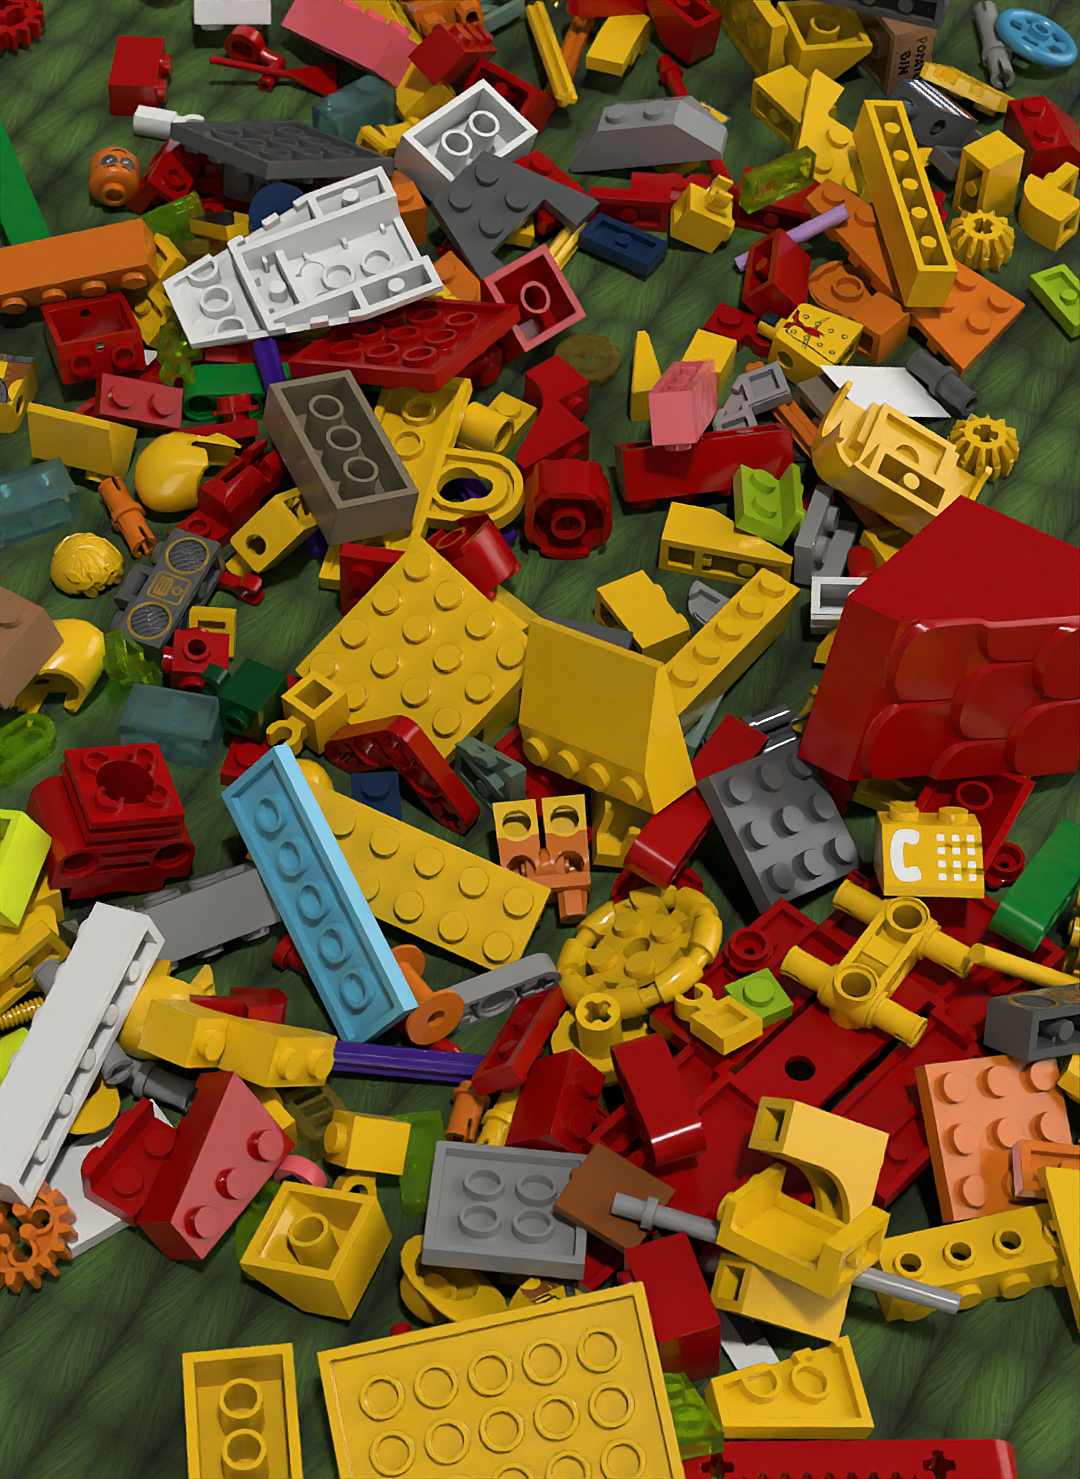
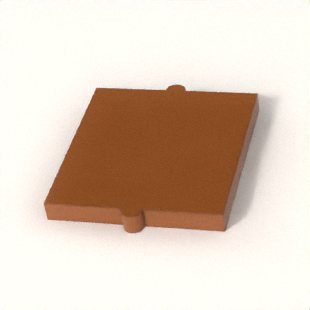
M597 1142L579 1169H571L569 1174L570 1181L553 1204L552 1210L624 1253V1249L642 1244L650 1230L641 1228L640 1221L611 1213L616 1193L619 1192L645 1201L651 1196L660 1199L659 1205L667 1206L676 1190ZM652 1226L651 1231H656L658 1227Z

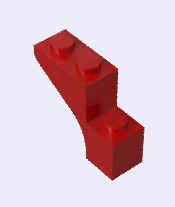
M558 355L525 372L524 402L537 408V418L516 455L515 465L520 470L524 484L533 472L534 465L543 459H578L585 462L589 460L590 429L579 420L588 413L590 382Z

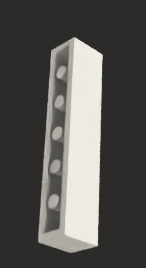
M96 902L88 919L84 920L80 925L77 940L66 961L59 966L54 984L43 1005L36 1010L32 1019V1027L20 1050L13 1054L9 1063L8 1073L0 1086V1200L12 1204L16 1202L30 1209L165 942L149 915Z

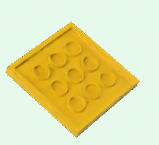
M420 536L299 664L295 671L304 678L315 669L346 691L350 710V718L347 722L350 725L394 715H403L410 718L420 726L449 765L455 759V743L461 742L469 736L475 737L522 688L528 636ZM394 765L393 767L401 774L398 768Z

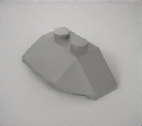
M692 95L618 102L604 107L576 142L569 168L571 173L722 159L728 132L726 127Z

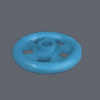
M1015 8L1004 10L997 16L995 21L997 34L1011 50L1021 57L1049 68H1065L1075 62L1078 51L1074 40L1062 27L1052 20L1029 10Z

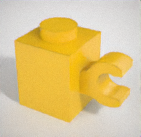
M334 1109L332 1122L328 1124L324 1135V1148L327 1152L325 1161L349 1169L336 1179L333 1189L350 1192L353 1186L358 1185L360 1189L359 1194L376 1197L377 1189L375 1182L377 1172L396 1175L403 1174L411 1124L387 1116Z

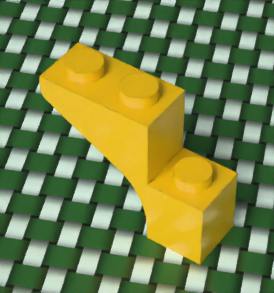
M151 999L138 1048L184 1068L217 1067L224 1071H235L239 1077L262 1087L324 1086L334 1064L333 1053L338 1037L312 1029L237 1017L202 1007L184 999Z

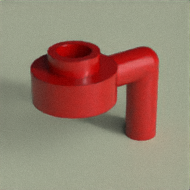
M238 25L234 27L225 40V50L232 60L256 64L259 61L268 67L284 70L286 67L285 58L265 48V41L262 35L250 26ZM263 74L257 82V86L263 92H270L279 77Z

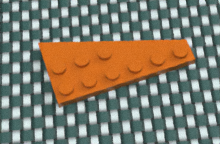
M827 178L806 197L803 207L811 213V219L844 203L851 218L824 231L825 235L831 241L840 242L850 253L848 260L856 269L864 268L872 277L870 284L877 292L883 293L905 307L875 208ZM954 259L958 273L945 307L906 308L911 310L909 326L917 327L927 337L926 345L935 355L941 353L952 365L951 367L958 371L959 378L961 379L1018 320L1026 304Z

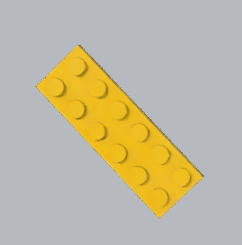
M305 778L374 917L490 970L522 959L552 893V889ZM248 851L246 858L253 861L252 856Z

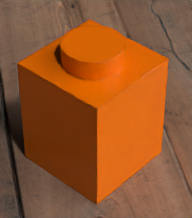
M878 291L848 316V319L864 325L856 354L877 366L907 340L911 310Z

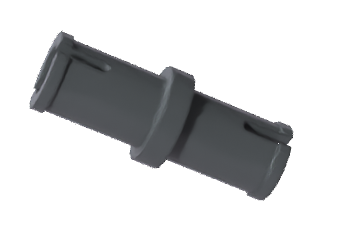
M919 349L911 355L907 362V369L929 386L931 394L937 398H944L959 410V413L963 416H969L977 410L982 401V396L959 378L958 371L951 366L942 365L926 349Z

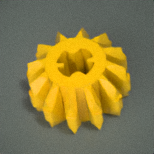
M977 208L974 214L962 211L959 218L952 219V223L948 228L947 239L953 258L970 269L978 270L983 275L986 269L998 272L1001 265L1008 264V260L1012 256L1015 236L1014 228L1008 226V218L995 217L994 210L990 213H983Z
M971 413L967 420H957L950 432V436L947 437L948 442L957 446L955 452L960 455L956 466L975 477L988 465L993 468L987 479L991 483H995L999 476L1008 477L1014 462L1018 458L1019 441H1017L1016 429L1006 427L1005 418L995 421L990 419L988 413L984 418H978Z

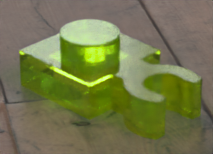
M179 321L161 325L159 330L156 358L162 365L159 378L164 385L174 387V381L179 375L188 385L194 383L196 373L191 367V362L202 359L203 348H191Z
M120 628L103 634L106 654L102 660L108 676L113 680L119 681L130 692L138 691L145 700L163 694V689L154 680L155 676L161 674L160 668L153 661L147 662L144 659L143 648Z

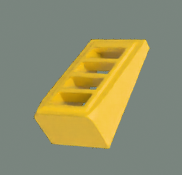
M646 330L637 331V338L635 339L630 416L633 422L650 420L648 393L661 378L659 366Z

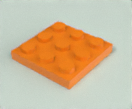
M1007 1054L927 1064L914 1068L943 1223L975 1219L1047 1203L1048 1199L1015 1196L1012 1145L1020 1139L1073 1145L1062 1087L1057 1085L1059 1071L1056 1057L1026 1062Z

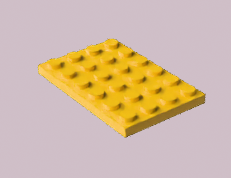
M643 1281L317 1352L340 1479H686Z

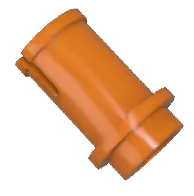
M465 1080L460 1082L459 1087L455 1088L451 1093V1099L454 1104L447 1128L443 1133V1140L452 1141L453 1136H456L454 1142L475 1144L483 1111L490 1108L491 1099L488 1094L480 1097L471 1081Z

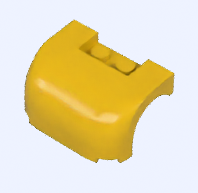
M848 380L832 396L811 445L812 464L817 475L828 486L842 492L913 536L919 533L960 495L974 501L976 500L993 468L987 465L975 477L956 466L960 456L955 452L957 446L885 402L881 406L872 402L864 410L846 399L845 397L853 385Z

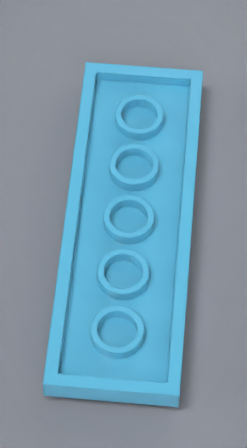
M289 745L273 746L225 789L221 795L341 1040L372 1043L419 1006Z

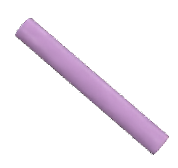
M843 203L786 233L797 244H800L851 217ZM748 252L735 258L741 273L746 271Z

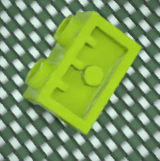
M790 463L780 480H777L764 470H754L741 464L733 476L735 527L779 546H783L791 532L797 533L806 515L802 500L804 485L801 484L800 466Z

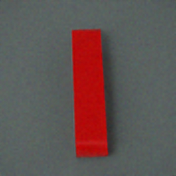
M727 714L691 763L696 783L714 773L762 755L770 736L732 714ZM697 784L657 814H653L631 845L622 864L624 868L664 891L668 889L715 823Z

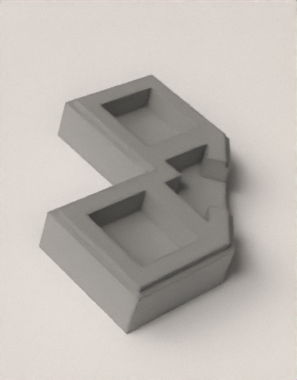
M775 361L739 375L731 388L732 393L723 409L720 408L711 424L714 431L757 426L754 415L793 401L779 362Z

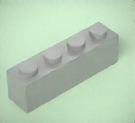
M252 861L192 880L188 883L190 891L183 894L180 893L179 888L164 889L149 894L142 900L144 906L137 909L134 908V905L122 907L115 905L118 908L149 915L165 940L156 959L169 960L172 970L179 967L178 960L193 954H196L197 958L212 956L225 949L224 942L240 936L242 941L259 938L270 932L269 925L281 921L277 907L255 863ZM76 918L60 923L62 933L71 950L77 940L79 930Z

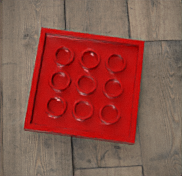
M425 297L367 320L334 325L288 361L291 377L305 378L350 370L359 386L372 384L381 385V388L386 390L403 387L418 389L421 393L437 392L456 374L462 372L476 357L484 354L486 349L495 341L504 337L506 332L521 320L519 305Z

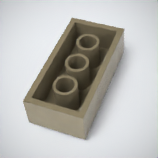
M344 370L269 384L262 422L329 546L410 530L419 491L351 371Z

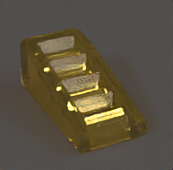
M325 1082L324 1086H302L289 1093H286L284 1090L288 1087H274L283 1101V1108L294 1118L297 1138L312 1162L326 1157L324 1135L328 1124L316 1130L313 1126L329 1118L333 1119L334 1109L349 1111L346 1105L327 1082ZM312 1092L316 1094L315 1097L299 1105L294 1103V1101ZM321 1105L325 1108L308 1117L303 1115Z

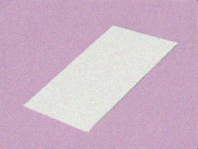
M819 365L839 389L847 380L852 382L853 385L846 397L864 410L872 402L879 406L885 402L907 417H950L907 368Z

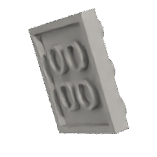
M437 1140L421 1264L583 1280L587 1231L552 1210V1207L569 1183L571 1169H579L588 1155Z

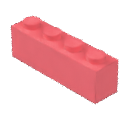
M295 0L281 24L282 27L304 42L398 88L412 63L408 56L418 46V44L408 38L411 33L409 29L394 20H390L388 25L385 24L387 20L368 8L363 14V8L351 0H342L341 3L339 0Z
M715 359L673 362L649 391L648 400L653 446L665 445L666 451H683L690 449L691 443H697L719 410Z

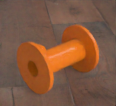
M407 944L392 948L391 951L419 1006L408 1016L406 1022L408 1037L419 1045H428L443 1039L460 1022L464 1012L463 999L453 990L446 989L433 992L421 978L425 968V956L418 947Z

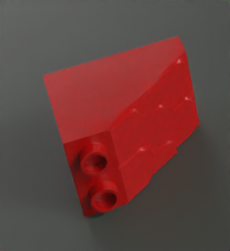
M963 495L957 497L847 596L797 756L846 781L897 779L928 776L939 781L1005 774L1011 771L1025 776L1076 772L1080 767V549Z

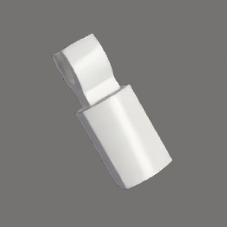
M139 105L134 114L133 129L136 135L168 140L172 122H204V117L196 114L178 116V113L175 111Z

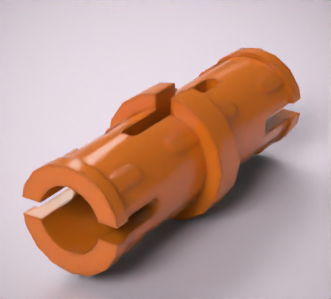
M115 476L114 478L118 488L115 487L111 477L107 478L99 485L98 493L111 512L112 518L110 522L116 531L123 534L134 557H142L139 546L145 557L151 555L158 540L145 521L144 516L146 512L140 503L133 500L121 477Z

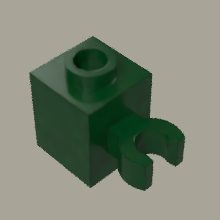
M246 658L233 676L223 667L210 663L200 675L201 680L208 682L202 690V695L211 701L218 702L220 725L236 735H245L261 742L266 735L267 728L276 722L284 712L281 696L288 691V679L286 674Z

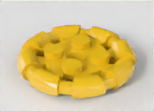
M653 885L630 891L629 898L614 904L613 900H610L597 908L576 927V937L574 939L568 938L565 941L557 959L556 968L561 975V980L557 983L562 989L566 1003L576 1010V1005L584 996L595 992L607 993L619 1003L621 1019H628L647 1014V1008L664 1001L666 1005L674 1001V995L677 993L681 995L686 993L703 977L702 969L704 966L714 962L722 942V921L718 917V909L714 903L703 893L686 886L677 891L674 885H670L664 891ZM655 981V983L649 985L648 987L640 989V987H643ZM607 1004L603 1005L599 1013V1017L607 1020V1010L609 1008Z

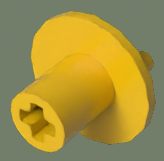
M595 992L581 998L576 1005V1010L571 1008L559 1019V1025L553 1030L551 1048L553 1054L574 1048L605 1075L603 1087L619 1084L611 1060L610 1046L649 1035L647 1023L641 1016L621 1019V1011L616 999L607 993ZM604 1004L609 1005L607 1020L599 1017Z

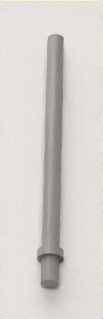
M619 1192L615 1195L611 1213L640 1221L641 1228L651 1230L652 1226H657L677 1233L685 1231L687 1236L716 1244L721 1225L719 1222L659 1205L660 1199L651 1196L645 1201ZM871 1267L850 1283L851 1285L955 1316L961 1299V1294Z

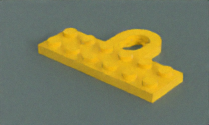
M453 377L444 384L441 390L433 393H421L418 389L403 387L394 390L381 389L374 414L418 489L419 496L410 530L347 543L407 551L420 536L425 540L428 528H444V530L453 531L459 528L456 522L457 519L474 512H486L498 530L511 523L518 516L523 508L525 498L523 478L518 467L511 460L499 454L454 448L473 390L471 379ZM456 478L479 479L492 485L491 493L483 498H471L463 502H450L440 496L443 486ZM342 544L328 546L318 576L321 588L340 590L339 554Z

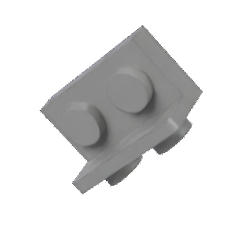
M816 485L794 545V582L812 585V576L842 577L847 564L846 554L853 547L858 533V524L839 519L840 507L834 506V488Z

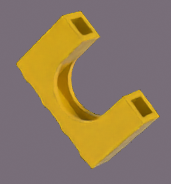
M761 1096L748 1148L788 1161L797 1166L806 1175L812 1186L816 1210L848 1224L872 1205L889 1134L796 1100ZM721 1253L710 1296L716 1309L798 1334L837 1343L852 1285H847L829 1300L744 1257Z

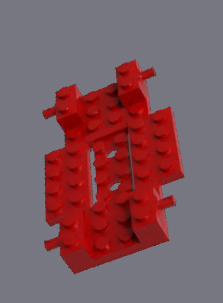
M854 868L852 873L849 872L844 881L846 879L851 880L853 884L882 900L886 897H900L884 896L876 874L868 879ZM985 893L984 898L912 896L926 904L930 911V918L936 920L938 925L941 926L940 932L970 948L974 944L980 943L1061 971L1066 952L1046 937L1035 952L1031 953L988 929L1000 904ZM781 897L749 927L758 928L769 937L774 954L770 957L771 964L768 969L793 1003L792 1016L763 1028V1035L723 1056L690 1032V1022L676 1016L674 1001L667 1005L663 1003L650 1014L649 1026L657 1032H661L664 1038L681 1050L673 1059L700 1119L706 1140V1152L654 1167L628 1104L625 1101L612 1114L598 1103L593 1121V1126L596 1129L585 1138L584 1154L588 1155L597 1142L674 1188L676 1192L666 1207L719 1222L717 1221L719 1206L729 1192H735L748 1183L754 1174L762 1173L777 1162L786 1166V1173L781 1188L782 1193L813 1208L815 1206L813 1189L802 1170L788 1161L748 1148L761 1096L796 1100L820 1109L836 1092L844 1090L848 1086L849 1080L869 1061L878 1058L882 1048L894 1036L876 1026L871 1029L868 1027L866 1029L863 1027L859 1029H846L838 1026L832 1021L828 1007L822 1005L820 1000L817 999V993L794 979L780 974V968L786 955L795 945L831 967L835 964L839 965L869 925L840 909H836L818 925ZM724 949L717 954L712 964L704 966L702 969L703 977L697 982L710 987L713 998L717 1001L723 998L725 985L754 973H740L734 970L729 965L730 959L724 955ZM746 952V953H745V955H750V956L753 955L752 953H749V952ZM925 957V959L917 961L890 998L893 1002L917 1015L921 1011L929 1014L928 1022L926 1023L927 1027L922 1037L913 1048L903 1042L830 1112L889 1134L884 1161L880 1169L872 1201L882 1210L932 1162L914 1068L927 1064L993 1056L980 1046L984 1041L988 999L996 996L1045 989V987L975 963L966 977L962 979L957 974ZM694 986L683 994L685 998L694 1000ZM793 1061H803L812 1067L814 1075L808 1080L796 1081L786 1074L785 1067ZM691 1237L701 1245L698 1261L699 1268L713 1279L716 1275L721 1253L742 1257L717 1244Z

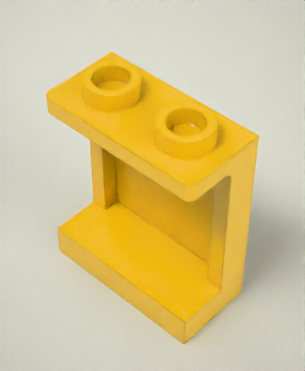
M776 1162L762 1173L754 1174L748 1183L735 1192H729L723 1198L717 1212V1221L721 1222L716 1244L830 1300L878 1261L891 1214L871 1205L851 1222L845 1224L784 1195L781 1188L786 1173V1166Z

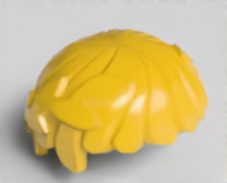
M75 533L63 539L55 547L50 563V577L53 583L65 593L79 595L83 592L90 598H96L98 591L104 590L107 585L119 584L121 582L124 560L119 550L105 538H100L92 533Z

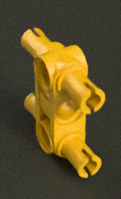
M846 879L837 890L833 898L834 903L832 907L840 909L869 925L839 965L835 964L831 967L795 945L786 955L780 968V974L788 976L815 991L817 999L820 1000L822 1005L828 1007L832 1021L838 1026L846 1029H859L862 1027L871 1029L876 1026L913 1048L922 1037L927 1027L928 1019L920 1017L890 1000L891 996L919 959L923 960L925 957L964 979L974 965L969 958L971 948L940 932L941 926L938 925L936 920L930 918L928 907L920 899L912 896H900L897 898L886 897L882 900L853 884L851 880Z

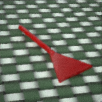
M215 56L209 58V62L215 65L286 79L290 78L336 103L338 101L336 63L281 70Z

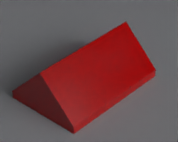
M1012 771L1005 774L939 781L930 778L914 807H917L921 813H939V808L954 806L967 809L968 814H975L981 826L985 878L1034 789L1036 781Z

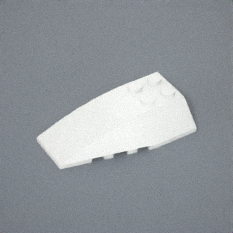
M382 166L304 194L292 202L293 208L280 216L274 213L262 220V227L245 238L238 235L228 241V248L214 257L208 254L162 282L191 348L233 345L266 337L273 338L321 327L363 321L443 291V284L428 255L420 256L400 217L397 195Z

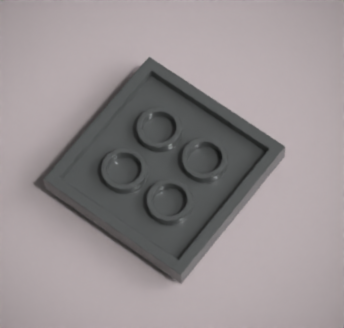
M802 739L714 773L696 783L760 914L767 911L781 897L789 902L848 875L849 872L852 873L854 868L858 870L865 866L816 765L797 756Z

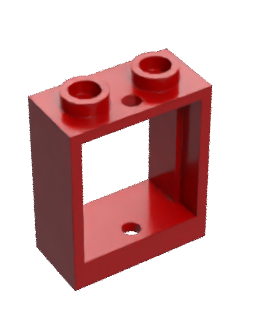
M122 290L106 293L103 296L84 297L40 306L47 346L63 385L94 379L101 373L114 375L147 368L141 329ZM87 309L90 313L87 316H81V311ZM97 343H104V347L95 348Z

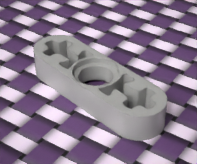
M546 953L533 954L443 989L457 992L464 1002L462 1018L449 1034L513 1010L520 999L558 986L557 982L561 980V975L550 956Z

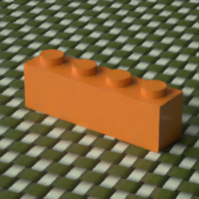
M139 218L0 248V313L19 314L25 312L28 307L64 302L67 299L80 296H103L109 290L123 287L138 289L144 287L147 282L159 280L154 234L144 220Z

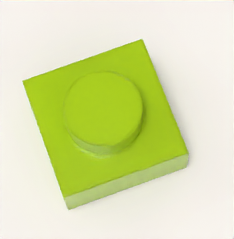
M768 967L724 986L723 998L730 995L760 1016L763 1028L792 1016L793 1003Z

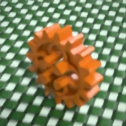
M45 1180L30 1209L16 1202L12 1204L0 1200V1289L6 1282V1285L14 1293H20L23 1281L26 1280L35 1289L41 1287V1274L47 1271L50 1275L57 1277L60 1273L54 1263L58 1258L71 1260L73 1256L66 1248L65 1242L78 1239V1233L69 1225L77 1218L76 1214L69 1205H65L68 1200L57 1188L52 1190ZM11 1208L13 1214L23 1224L19 1228V1232L6 1218L7 1212ZM50 1218L49 1223L44 1227L41 1221ZM20 1237L33 1251L29 1260H27L25 1253L16 1244Z

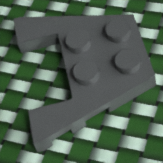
M484 150L432 200L430 210L455 250H460L470 266V272L480 281L505 267L493 254L541 207L546 209L574 233L597 210L599 202L592 197Z

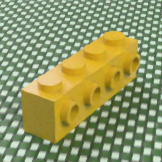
M1049 1202L886 1238L883 1241L878 1261L871 1266L874 1269L961 1294L958 1310L974 1307L982 1300L998 1296L1008 1299L1017 1298L1028 1293L1033 1288L1052 1284L1054 1287L1066 1286L1061 1266L1065 1265L1058 1235L1057 1232L1051 1230L1049 1220L1053 1219ZM875 1292L886 1322L902 1318L905 1321H917L925 1318L931 1312L937 1311Z

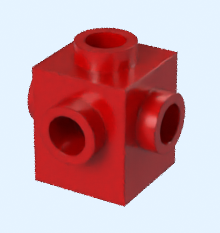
M199 627L185 630L174 629L173 647L164 646L162 673L170 674L169 691L180 692L190 697L203 696L202 690L208 682L201 680L200 675L207 666L213 663L228 671L230 634L209 632Z

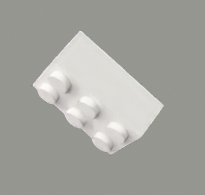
M482 79L402 134L393 158L395 159L394 166L411 179L416 187L432 202L484 150L513 163L530 153L538 131L494 88Z

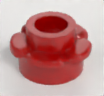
M755 927L738 929L724 947V955L730 959L729 965L740 973H755L769 967L771 964L770 957L774 954L773 946L767 934ZM746 952H749V953H752L753 955H752V956H750V955H745V953H746Z

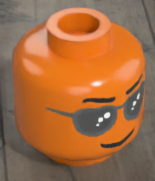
M108 147L95 153L89 162L88 187L92 197L107 206L119 207L126 205L140 189V163L136 156L120 147Z

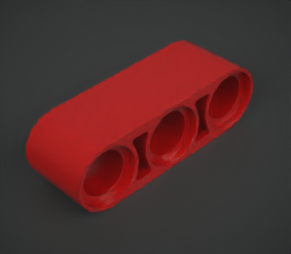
M656 1032L611 1045V1060L618 1083L654 1167L705 1153L707 1149L706 1140L700 1119L662 1033Z

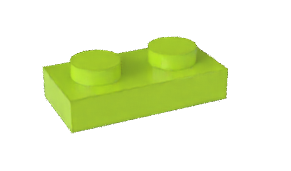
M1065 264L1030 275L1028 288L1071 338L1079 336L1080 281Z

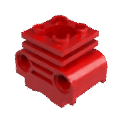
M158 742L66 749L63 755L65 762L61 763L60 766L61 775L49 777L33 787L25 814L51 837V846L44 861L48 873L47 884L49 890L65 888L69 900L92 898L115 891H132L137 893L162 890L165 878L188 876L195 856V846L184 820L186 814Z

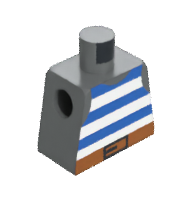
M902 79L888 99L903 102L915 141L932 147L934 145L961 147L969 131L974 128L978 121L930 81ZM939 120H944L943 127L934 125V123Z

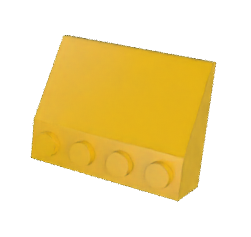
M539 616L531 619L529 622L518 721L524 740L523 751L530 762L654 815L694 787L696 781L665 664Z

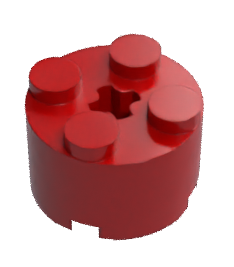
M543 459L538 461L524 484L525 498L523 510L526 538L530 543L533 541L538 545L541 553L554 559L574 560L590 555L591 548L600 542L602 547L608 541L613 525L610 487L607 478L603 474L602 467L594 461L585 462L578 459Z
M480 511L457 519L456 522L459 528L447 534L444 528H441L425 541L491 601L496 595L493 588L503 580L509 579L518 573L521 565L486 512Z

